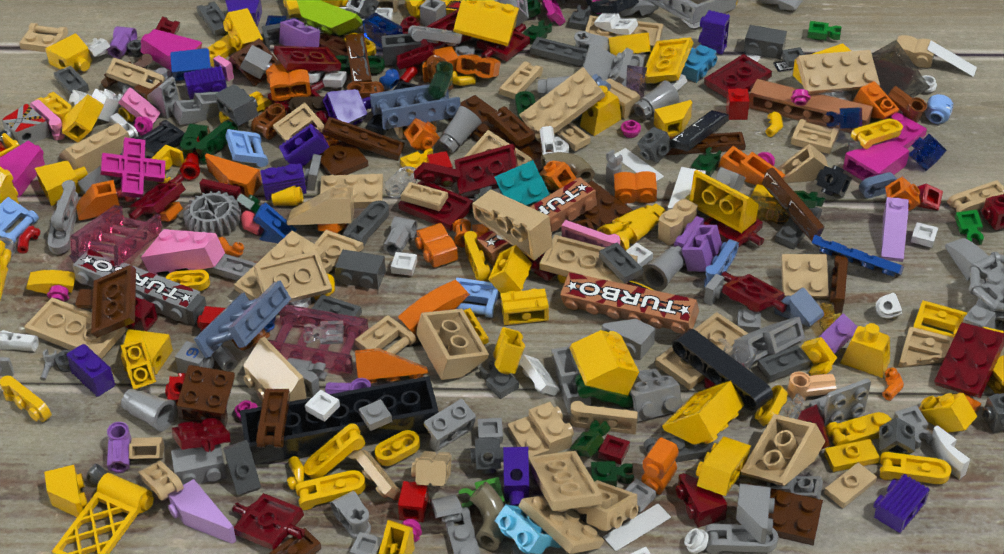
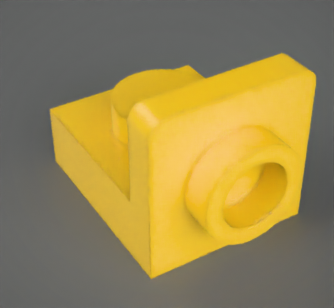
M168 145L163 146L151 158L165 160V172L172 165L180 167L184 161L182 151Z
M822 337L805 341L802 344V350L814 364L808 372L810 376L827 374L832 370V365L837 357Z

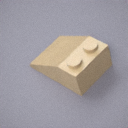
M336 185L335 188H331L293 208L288 217L287 225L352 223L354 215L353 187Z
M774 414L742 468L741 474L785 486L815 461L823 447L825 440L817 424Z

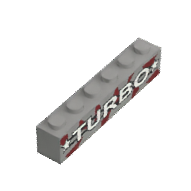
M88 249L73 264L76 281L93 287L94 280L130 264ZM133 266L136 269V297L154 303L156 313L188 324L185 309L197 294L201 295L200 291Z

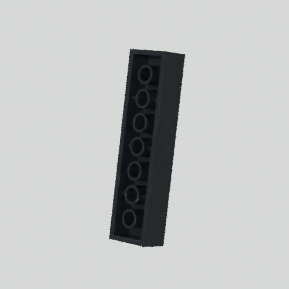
M430 376L329 394L339 400L340 407L325 422L306 412L305 404L311 398L290 401L284 431L283 448H274V445L257 448L256 439L262 407L240 411L244 441L247 440L255 465L288 459L293 456L299 457L314 454L349 424H356L359 427L360 435L363 436L365 444L384 441L405 430H411L417 434L426 433L429 431L425 428L424 421L439 413ZM381 399L392 415V422L370 431L359 414V408ZM267 432V435L275 434V432Z

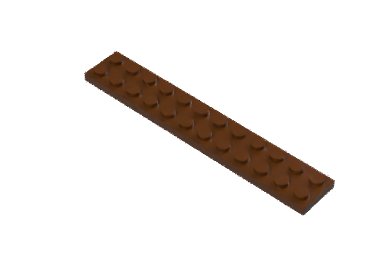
M476 95L460 103V106L472 111L482 122L469 136L478 142L489 130L509 144L513 143L515 148L531 157L539 173L543 170L541 165L542 146L538 140L535 139L518 147L500 129L488 122L487 114L492 111L497 112V110ZM591 180L588 184L596 190L597 205L578 216V218L581 220L590 219L594 229L597 231L599 227L605 224H612L614 219L633 210ZM548 190L551 194L555 192L554 190Z

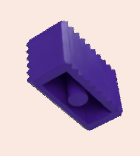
M708 10L707 14L702 16L700 21L702 31L698 42L702 46L716 50V54L722 55L727 47L730 15Z
M220 65L183 74L190 100L194 99V93L220 92L227 88L226 79Z
M309 124L305 129L296 133L295 136L286 140V143L279 146L288 163H300L302 166L312 160L313 154L319 155L330 147L324 135L312 124Z
M300 163L289 164L285 167H270L260 171L265 200L272 199L271 195L294 185L296 187L300 186L303 194L307 193L302 164Z
M82 344L67 353L72 374L85 387L90 389V392L95 394L96 397L101 396L116 385L111 368L86 344Z
M903 474L898 481L893 479L887 488L888 493L885 496L879 495L873 507L876 508L874 518L895 531L902 533L918 511L925 505L930 489L925 487L924 484L916 482L915 479L907 477L906 474Z

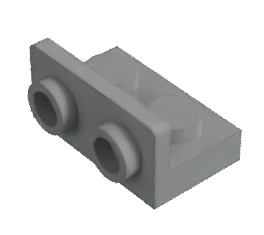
M463 399L458 400L424 421L425 428L431 434L429 447L433 452L439 451L473 430L476 415Z

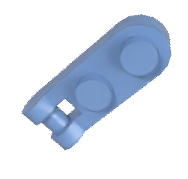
M729 239L727 243L724 242L722 244L719 256H715L712 265L706 267L704 287L707 286L715 274L721 275L723 272H727L738 251L739 243L737 241Z

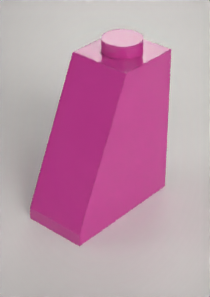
M153 29L149 34H145L142 37L140 52L150 54L155 62L172 72L170 53L201 49L202 42Z
M29 140L0 157V167L4 170H9L13 176L12 183L18 192L17 197L24 193L36 177L35 168L45 165L43 150L40 146L34 145Z
M894 141L873 145L869 149L861 148L848 151L845 154L843 169L862 181L887 172L895 175L906 167L910 150Z

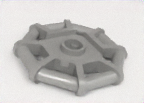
M992 252L990 256L983 260L971 263L969 266V291L991 308L990 311L1004 312V265H1002L1004 264V255L998 252ZM990 265H993L994 269L990 271L985 270V268H987ZM980 278L984 279L986 284H981Z

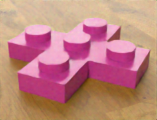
M124 137L123 155L102 153L100 175L121 177V196L142 198L144 180L164 182L165 160L145 158V140Z

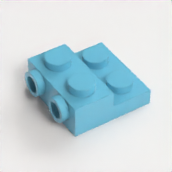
M505 504L495 519L500 531L505 536L514 539L517 547L526 554H542L546 548L561 547L518 506Z

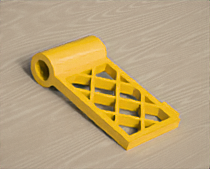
M104 474L98 483L97 492L54 547L52 553L88 554L97 551L98 554H110L137 515L151 508L154 501L152 491L114 474ZM99 502L107 505L108 510L94 514L93 509ZM121 512L128 514L123 521L114 523L113 515ZM109 516L110 525L100 528L96 527L95 520ZM92 522L93 530L79 534L78 529L82 524ZM112 531L113 536L110 540L102 543L99 542V534ZM95 537V545L82 548L80 540ZM77 542L78 550L69 553L63 551L67 544Z

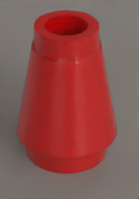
M189 153L180 166V173L187 180H193L200 174L199 160L195 153Z

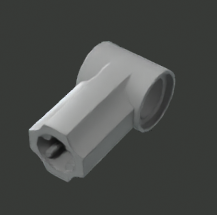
M395 216L391 224V232L384 243V250L395 256L396 252L402 253L408 240L413 239L416 235L417 221Z

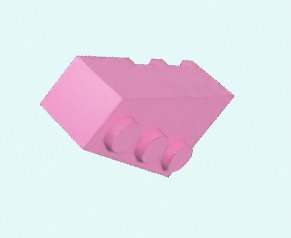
M164 229L141 258L148 272L158 275L157 272L169 271L171 273L183 268L188 270L213 268L225 252L216 233Z

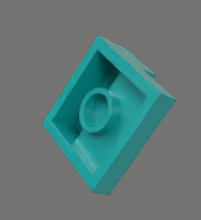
M533 160L495 176L502 195L528 207L550 195Z

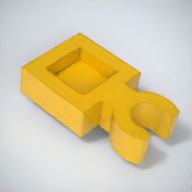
M427 149L423 154L417 151L401 157L400 164L409 175H413L414 171L423 162H427V155L433 154V149Z

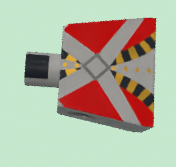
M28 104L21 106L2 119L4 130L0 132L2 144H4L1 135L3 133H6L12 140H17L19 145L28 140L34 143L50 137L46 120Z

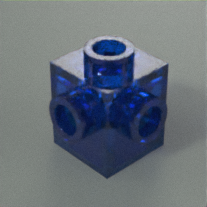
M928 134L923 139L919 137L911 145L913 149L909 156L927 171L943 156L947 149L933 136Z

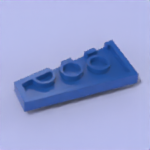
M817 235L813 237L812 244L819 247V252L830 256H832L833 252L844 255L850 263H853V260L862 262V267L871 270L874 267L883 269V274L895 277V274L902 275L904 267L900 264L874 255L870 256L857 249L847 248V246L834 241H826Z

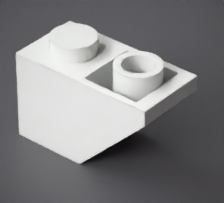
M95 89L92 97L104 104L98 119L109 122L110 116L118 113V109L121 107L118 102L123 94L119 93L117 96L108 89H104V91Z

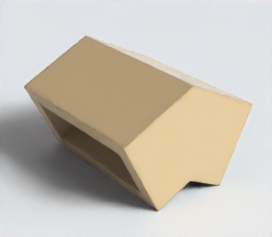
M162 437L132 438L131 444H129V459L163 458L165 446Z

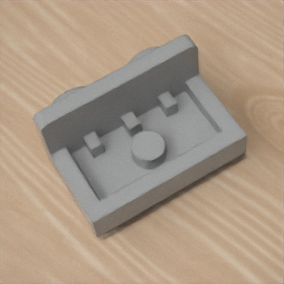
M660 376L656 380L637 382L629 392L633 399L634 411L638 412V422L674 413L682 406L680 384L672 376Z

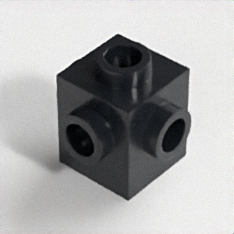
M833 165L832 168L825 166L817 175L816 180L818 182L816 185L822 188L821 192L829 196H833L835 193L844 197L852 178L844 174V169Z

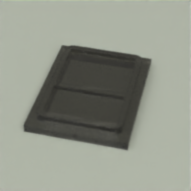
M897 40L872 53L880 88L887 95L895 86L912 98L930 88Z

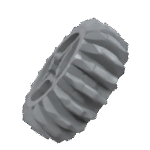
M210 191L209 194L202 192V196H195L194 200H189V204L185 205L183 217L187 230L216 233L217 236L223 237V234H230V231L236 230V226L240 224L241 209L237 200L233 196H229L227 192L223 194L220 191L217 193Z

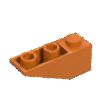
M205 155L208 171L220 183L240 187L241 194L247 197L250 194L254 195L262 186L260 169L214 155Z
M380 348L355 350L358 378H366L370 383H376L377 379L386 378V381L400 380V376L408 375L410 379H416L428 373L427 367Z

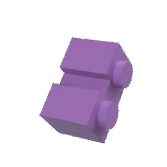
M294 18L280 22V44L284 46L319 47L320 30L312 26H304L303 22Z
M697 225L682 248L688 271L705 272L706 267L712 265L713 258L718 255L722 246L717 225Z

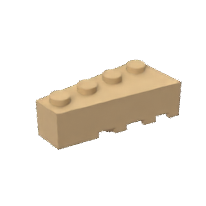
M489 190L472 203L476 220L511 245H517L532 260H536L553 246L548 215L493 190Z

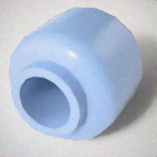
M941 94L931 96L925 110L926 118L934 124L947 122L953 110L952 100Z

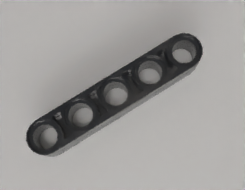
M690 328L672 341L674 352L714 384L719 385L731 380L745 404L744 407L748 410L755 412L773 398V391L766 382L698 331Z

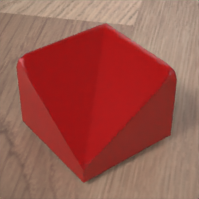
M927 183L917 186L920 191V205L917 207L938 211L943 191Z

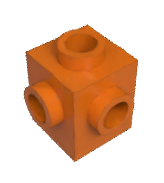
M417 118L403 132L410 145L416 150L421 149L425 151L430 149L440 139L436 133V127L428 121L425 123Z
M554 160L548 162L539 173L546 188L550 191H557L577 179L568 164Z
M903 176L885 187L887 197L909 200L908 211L920 205V191L918 187L908 182Z

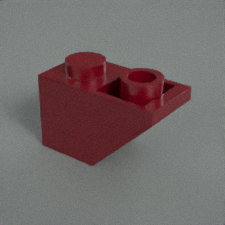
M684 473L679 474L678 485L676 486L677 496L680 500L684 501L688 517L694 520L698 528L726 519L728 504L723 495L697 486L698 478Z

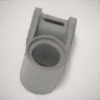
M579 31L574 35L575 46L588 49L589 45L593 43L606 51L609 50V39L605 36L591 34L586 31Z
M351 491L330 502L336 519L342 523L352 538L356 539L359 532L370 535L371 525L368 522V509L363 505L355 491Z

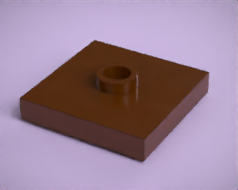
M343 141L330 146L323 153L319 154L322 155L320 166L328 175H348L369 166L368 160L356 146Z

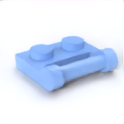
M227 129L225 136L233 161L257 163L259 167H265L269 161L263 152L261 137L258 133Z
M7 197L0 204V241H3L7 246H12L16 242V238L30 224H35L38 221V215ZM20 217L23 218V220L10 233L5 232Z
M456 278L470 294L464 301L487 304L482 306L461 303L456 309L465 310L471 308L474 314H482L487 318H493L499 291L493 284L486 281Z

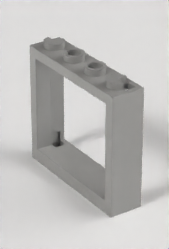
M648 0L690 24L700 22L702 16H705L708 10L719 13L733 10L737 0H708L696 4L690 0Z

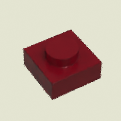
M607 434L598 452V458L615 461L616 464L621 465L630 448V441Z

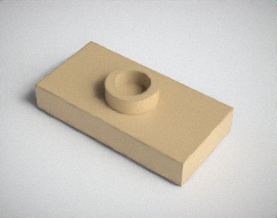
M409 182L401 194V201L437 211L441 210L448 199V192Z
M857 463L827 486L824 494L840 507L845 508L876 483L877 476L860 463Z

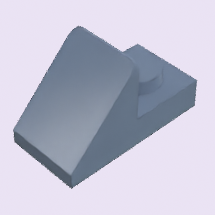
M801 288L792 296L788 295L781 300V302L787 304L785 312L781 313L774 308L775 314L787 319L800 317L801 324L809 327L824 316V311L805 288Z

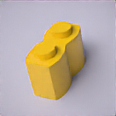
M506 327L501 329L493 351V357L495 358L494 365L500 373L509 375L510 373H516L525 344L522 341L523 335L519 331Z

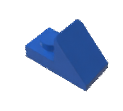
M266 202L260 206L253 219L264 229L260 237L262 241L279 243L291 231L296 232L297 230L293 225H287V220Z

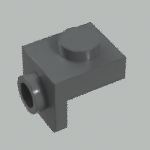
M280 23L262 26V42L270 50V45L279 44Z

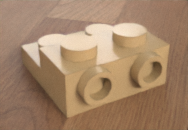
M551 402L529 409V416L507 424V430L518 447H528L529 457L558 453L572 446V436H574L571 424L564 423L562 420L561 409L558 406L553 407Z
M597 480L595 484L602 494V504L594 505L591 508H571L580 514H587V524L597 527L601 531H608L613 527L619 528L623 521L628 518L634 519L637 516L638 494Z

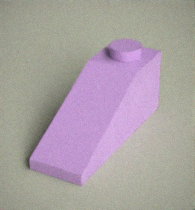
M891 197L886 199L882 226L881 258L903 262L908 220V199Z
M194 479L184 484L183 490L168 494L170 501L168 509L175 519L179 517L184 525L231 544L236 542L233 525Z

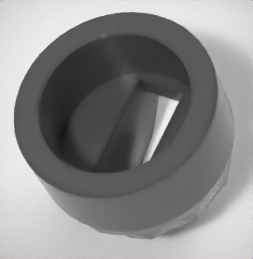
M95 463L88 470L86 477L92 485H98L101 477L107 472L99 464Z

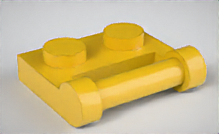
M922 300L913 327L954 338L967 312ZM922 323H923V324H927V325H931V326H934V327H938V328H941V329H945V330H948V331H952V332H954V333L952 334V333H948V332L941 331V330H938V329H934V328H931V327L923 326Z

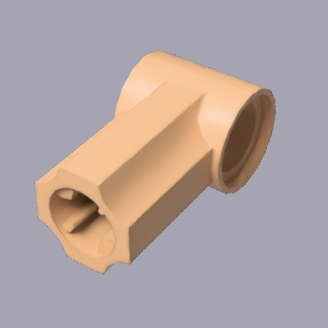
M794 372L789 379L787 398L792 402L801 403L809 396L827 395L829 392L836 390L835 377L833 374L809 376L804 372Z

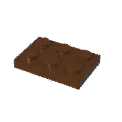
M132 265L94 280L91 334L96 338L135 322L136 269Z
M771 488L770 498H775L773 514L769 513L768 518L773 519L772 528L777 531L778 538L814 546L823 500Z

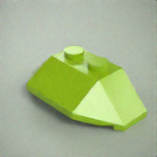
M297 0L301 17L307 22L306 25L314 28L318 27L328 35L332 33L338 36L350 34L364 23L357 14L321 0Z

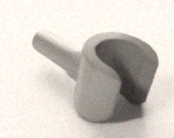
M48 349L43 351L45 365L40 377L43 381L46 380L51 366L57 365L55 362L56 350L52 355H49Z

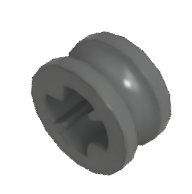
M132 40L127 44L130 56L140 57L143 55L140 52L141 40Z
M63 350L56 355L55 362L60 371H71L67 353L72 350Z

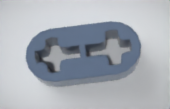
M891 172L872 176L860 183L859 190L865 198L886 194L885 187L897 180V178Z

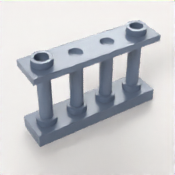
M446 81L370 94L371 112L373 115L382 114L384 130L408 126L415 118L425 123L427 121L432 122L454 118L460 106V97L449 98Z
M281 280L274 282L259 298L250 301L245 293H241L194 338V341L205 359L209 358L224 342L234 339L239 348L245 347L288 304L291 297Z

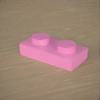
M131 87L126 90L118 102L136 118L139 116L147 117L153 124L161 111Z

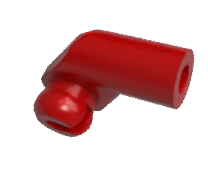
M418 65L406 67V71L400 77V81L409 83L418 74Z
M28 226L18 238L17 251L22 254L27 253L29 240L31 238L38 239L41 230L34 226Z

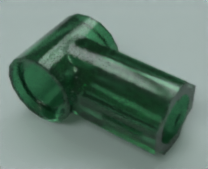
M445 61L437 63L436 72L428 88V94L433 99L440 100V98L445 97L448 88L452 85L453 65Z

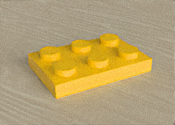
M692 38L656 41L641 75L642 83H657L664 80L673 82L679 80L693 46Z

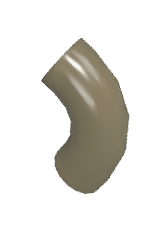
M564 152L541 155L543 169L548 162L554 160L568 164L575 177H581L587 183L594 178L595 172L593 168L577 155Z
M485 481L475 490L469 500L478 508L482 516V526L476 535L478 543L489 551H495L505 536L495 522L504 504L494 488Z

